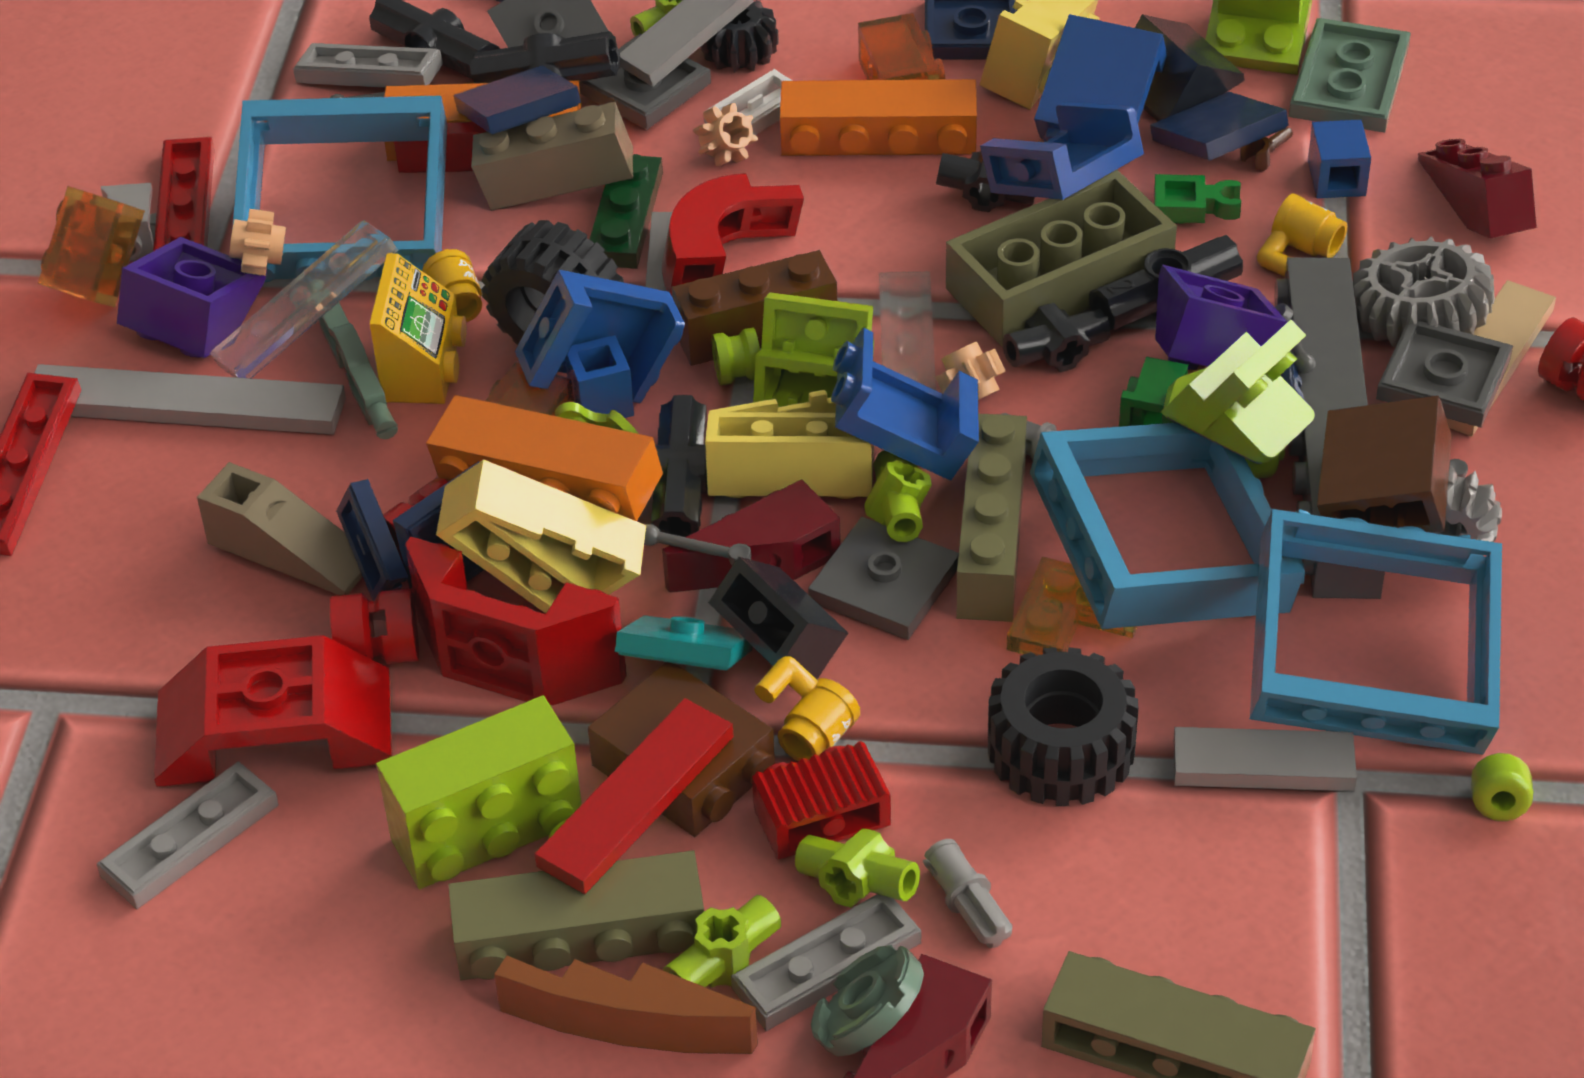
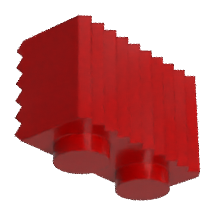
M858 741L854 746L849 744L846 746H833L824 750L819 756L814 754L809 760L802 758L798 763L793 761L790 763H776L764 770L763 773L757 771L752 776L755 814L758 816L760 824H762L763 831L766 833L768 842H770L777 860L796 855L799 843L807 835H814L838 842L853 837L862 828L874 831L891 825V794L864 742Z

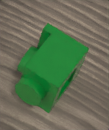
M1146 357L1140 376H1131L1126 391L1123 390L1119 427L1175 423L1166 418L1161 411L1164 409L1168 387L1176 379L1188 374V364Z

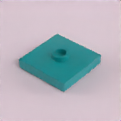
M643 615L617 632L615 652L623 656L728 670L750 653L753 646L737 630L731 627L705 624L704 620L691 617H671V619Z

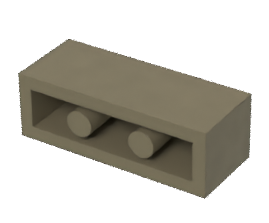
M611 102L598 106H586L577 111L552 117H540L537 120L493 135L487 131L473 135L471 167L492 211L633 178V145L616 102Z

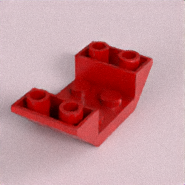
M412 536L406 542L405 546L418 622L443 677L524 702L544 695L550 706L622 684L627 676L625 656L618 655V652H615L617 632L622 629L618 597L608 595L597 589H588L566 582L547 613L543 614L526 606H516L483 596L476 591L468 590L462 551L452 549L441 543H432Z
M324 635L208 646L158 690L154 772L156 787L210 782L216 778V750L328 739L334 769L376 765L377 762L392 757L390 670L388 667Z

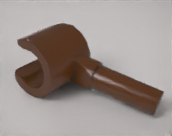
M1286 127L1270 138L1264 137L1241 147V161L1246 162L1248 158L1255 156V168L1259 171L1267 170L1270 166V153L1292 137V130Z

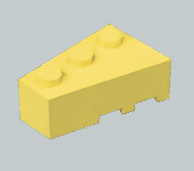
M1016 0L1012 7L1017 10L1014 14L1006 10L999 14L979 85L1030 110L1043 93L1068 15L1072 14L1100 20V17L1094 15L1098 0Z
M825 390L810 392L809 402L778 407L776 399L709 410L705 440L708 496H727L730 498L768 496L774 491L781 490L803 479L818 496L837 497L840 499L868 497L873 487L874 445L835 427L836 404L831 401V398H827Z
M483 459L445 485L436 535L456 550L462 551L463 555L544 613H547L566 582L588 589H597L609 595L640 576L646 525Z

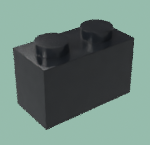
M743 557L737 558L708 602L772 666L780 658L791 656L816 679L819 678L848 635V632L780 567Z

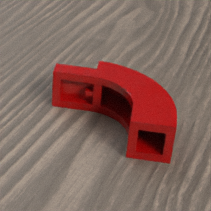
M742 173L708 180L687 192L678 201L670 218L662 259V275L666 290L672 296V286L723 274L727 257L723 244L741 238L795 236L804 201L800 186H751L747 174Z

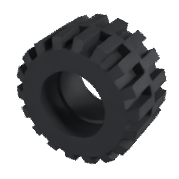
M539 220L536 225L532 222L525 225L488 266V269L483 274L482 282L484 286L481 291L482 297L488 302L486 308L490 316L494 317L498 322L496 325L518 345L558 270L623 283L624 280L622 276L616 273L618 267L613 259L608 258L603 253L605 249L597 242L594 244L589 240L587 234L579 229L576 231L571 230L568 224L557 222L553 225L549 220Z
M1056 647L1043 648V654L1037 656L1029 652L1020 656L1019 665L1010 662L1002 669V678H995L991 686L988 707V757L990 763H995L994 772L1001 781L1009 780V789L1018 795L1028 792L1031 794V801L1041 804L1044 803L1045 799L1056 800V806H1069L1070 800H1079L1083 805L1094 802V794L1096 793L1107 796L1115 790V781L1123 783L1129 775L1130 765L1134 763L1138 699L1135 698V687L1131 680H1123L1124 671L1116 664L1106 666L1105 657L1094 652L1090 656L1082 655L1081 649L1071 647L1068 648V652H1057ZM1050 724H1069V725H1073V726H1076V727H1075V728H1055V727H1051V726H1048V725H1050Z

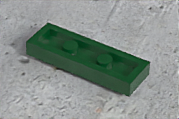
M633 154V178L605 184L589 240L594 244L597 242L604 248L603 253L608 258H612L618 268L638 269L663 175L662 157Z

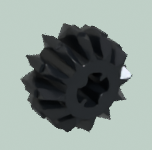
M754 1L701 46L704 59L714 62L716 69L731 67L734 73L740 68L754 71L756 64L770 63V57L777 52V45L779 44V31L776 28L773 10L763 8L761 1Z

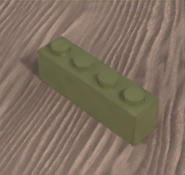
M978 414L979 442L968 456L957 567L956 619L1013 622L1026 461L1027 416Z
M695 850L616 861L585 895L544 871L448 884L453 940L460 981L476 978L494 979V973L506 956L542 970L552 971L571 965L574 959L584 963L598 961L617 962L627 957L663 952H684L695 943V919L704 912Z
M1068 951L1043 1009L1041 1047L1137 1078H1306L1311 1063L1316 1028L1299 1023L1297 1020L1286 1015H1273L1238 1004L1234 1000L1222 995H1209L1177 985L1161 976H1148L1125 969L1100 957H1087Z

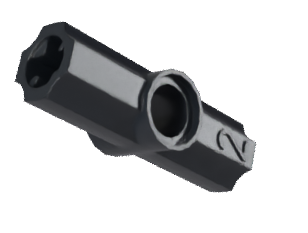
M376 0L375 7L369 16L371 30L404 45V47L438 49L441 52L443 65L471 79L470 60H473L475 53L500 49L499 46L466 31L460 19L453 12L445 8L437 9L430 14L403 0Z
M610 31L563 38L560 35L550 33L534 34L525 38L521 46L475 53L473 60H470L471 77L474 84L491 83L542 65L568 81H585L617 76V71L621 68L620 52L617 47L616 37Z
M1227 235L1217 237L1184 252L1169 248L1154 250L1147 255L1144 269L1090 291L1089 306L1091 309L1100 308L1108 317L1111 330H1115L1150 314L1157 316L1158 283L1162 265L1229 281L1242 275L1243 260L1238 253L1237 244Z
M674 395L671 401L661 405L658 444H655L663 475L653 491L651 524L657 526L660 532L687 537L699 531L701 526L702 493H707L708 491L705 447L707 407L697 402L692 395Z

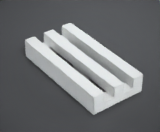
M773 69L714 106L721 111L723 107L736 103L737 112L745 116H753L751 125L753 134L756 135L780 120L781 81L793 80Z

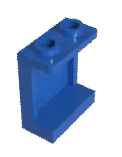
M1069 14L1034 117L1040 138L1046 142L1060 133L1056 106L1063 102L1132 106L1135 109L1137 122L1139 123L1155 71L1162 73L1167 58L1163 34Z
M1063 102L1056 106L1060 133L1046 142L993 138L980 145L991 193L1064 200L1144 154L1135 109L1132 106Z
M558 270L515 353L529 386L548 389L557 372L567 373L565 357L572 345L616 335L630 367L633 402L642 403L650 387L657 382L660 370L671 350L681 340L685 323L668 291Z
M864 327L853 343L846 341L841 346L833 363V371L837 372V383L831 397V401L836 404L835 427L951 481L979 442L978 379L958 371L943 394L874 362L873 332Z

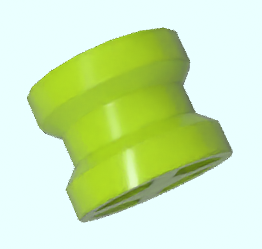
M754 327L743 329L737 336L728 337L724 333L712 334V353L719 385L731 384L735 378L744 376L749 380H754L756 354L760 351Z

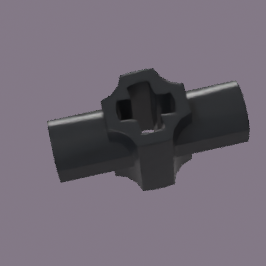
M981 151L972 152L971 158L942 153L936 185L963 190L962 197L971 203L972 209L990 212L997 206H1004L1005 200L1028 205L1034 204L1035 197L991 193Z
M1055 303L1046 304L1038 307L1034 315L1025 321L1024 329L1004 335V354L1013 367L1044 359L1049 366H1054L1059 372L1074 369L1077 363L1088 355L1089 346L1109 340L1111 335L1108 317L1100 308L1069 316L1065 310L1059 309Z

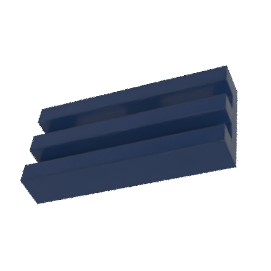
M369 480L350 483L336 512L370 596L374 601L380 591L401 589L403 587L401 582L407 580L408 574Z

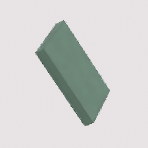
M1317 18L1290 102L1289 117L1317 122L1362 119L1364 129L1385 133L1408 52L1411 33Z

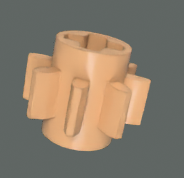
M736 103L723 107L721 111L716 106L704 111L703 115L708 123L702 124L693 130L695 134L699 135L701 146L698 151L699 154L706 153L709 156L715 157V165L718 167L728 163L730 159L736 163L747 159L749 156L744 147L758 141V137L753 134L751 125L753 116H745L737 112Z
M249 209L247 221L234 219L229 257L242 259L241 272L266 276L268 263L281 265L286 227L273 225L274 212Z
M974 342L941 358L947 371L935 378L942 393H944L958 371L978 379V400L1000 390L994 377L1006 371L996 349L982 353L978 342Z

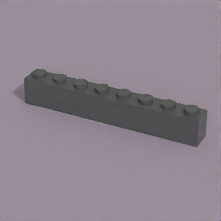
M1287 257L1285 279H1276L1275 306L1284 303L1293 310L1291 320L1306 334L1300 342L1305 352L1315 358V368L1310 373L1302 374L1298 372L1302 378V386L1299 388L1303 393L1304 401L1312 408L1315 416L1313 421L1288 444L1289 455L1299 456V462L1293 463L1292 489L1294 495L1303 496V501H1297V513L1300 509L1307 511L1311 515L1321 516L1317 507L1327 413L1329 410L1368 405L1350 258ZM1302 559L1305 575H1310L1313 598L1381 599L1384 571Z

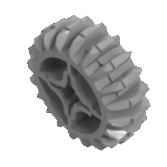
M1431 236L1426 241L1418 242L1410 238L1408 243L1401 245L1390 242L1388 250H1373L1372 258L1361 260L1359 270L1353 273L1357 320L1361 324L1362 331L1372 332L1375 341L1389 339L1392 347H1396L1406 324H1416L1417 320L1427 322L1429 326L1438 327L1439 325L1474 334L1475 327L1486 325L1487 315L1492 313V304L1495 301L1494 276L1491 274L1490 265L1485 264L1483 254L1472 253L1470 245L1464 244L1456 247L1453 239L1435 242Z

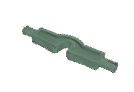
M316 283L309 288L308 297L317 311L321 330L339 368L345 367L349 388L368 425L373 424L377 437L389 439L397 433L398 427L396 426L398 425L387 407L384 390L369 363L360 337L354 326L349 323L336 296H331L328 286L323 283Z

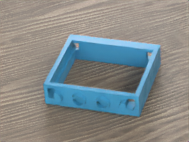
M441 96L242 101L233 223L234 219L247 221L249 209L260 210L264 151L267 144L428 141L423 240L284 244L281 265L268 263L264 283L270 282L273 279H301L308 282H317L324 278H352L354 280L366 281L374 277H381L387 253L400 255L422 271L423 265L428 258L442 251L447 119Z
M1177 423L1041 432L1030 475L1101 629L1256 616L1260 538L1272 509L1264 496L1260 480L1254 477L1244 457ZM1205 468L1254 564L1130 574L1084 477ZM1282 556L1279 613H1290L1300 584H1304L1305 569L1302 559Z
M1272 509L1260 538L1249 719L1324 731L1353 732L1357 736L1484 754L1499 729L1502 543L1471 539V535L1449 536L1430 533L1414 526L1396 528L1370 524L1359 518L1337 519L1311 515L1307 511L1300 509L1298 513ZM1282 556L1469 584L1467 702L1275 673Z

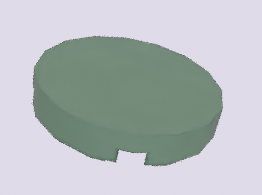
M892 945L880 946L857 958L836 977L837 980L833 985L838 991L831 1001L828 1002L824 997L818 1001L811 1020L813 1037L828 1052L837 1057L854 1054L875 1043L896 1025L909 1010L918 995L924 977L921 963L907 948L901 945L897 951Z

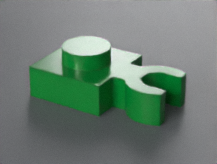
M1155 174L1154 205L1176 224L1205 223V214H1214L1216 217L1224 220H1236L1240 218L1241 182L1223 180L1215 185H1205V175Z

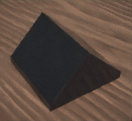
M1144 14L1141 15L1135 28L1163 34L1167 52L1162 73L1155 71L1143 108L1156 121L1222 95L1245 81L1244 74L1188 24Z

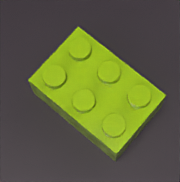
M544 695L376 763L391 841L419 890L436 882L452 879L460 872L493 858L504 857L517 848L548 836L550 831L559 822L569 818L582 805L574 742Z

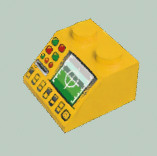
M387 253L369 323L379 383L384 390L386 402L445 404L449 383H456L458 380L459 356L456 350L457 347H464L466 343V318L457 314L454 293L400 255Z

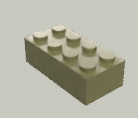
M1115 170L1064 200L1046 199L947 241L946 289L1003 347L1004 335L1024 329L1025 321L1032 317L1040 306L1055 303L1059 309L1065 310L1069 316L1091 309L1089 306L1090 291L1144 269L1147 255L1154 250L1162 248L1175 249L1177 225L1124 175Z

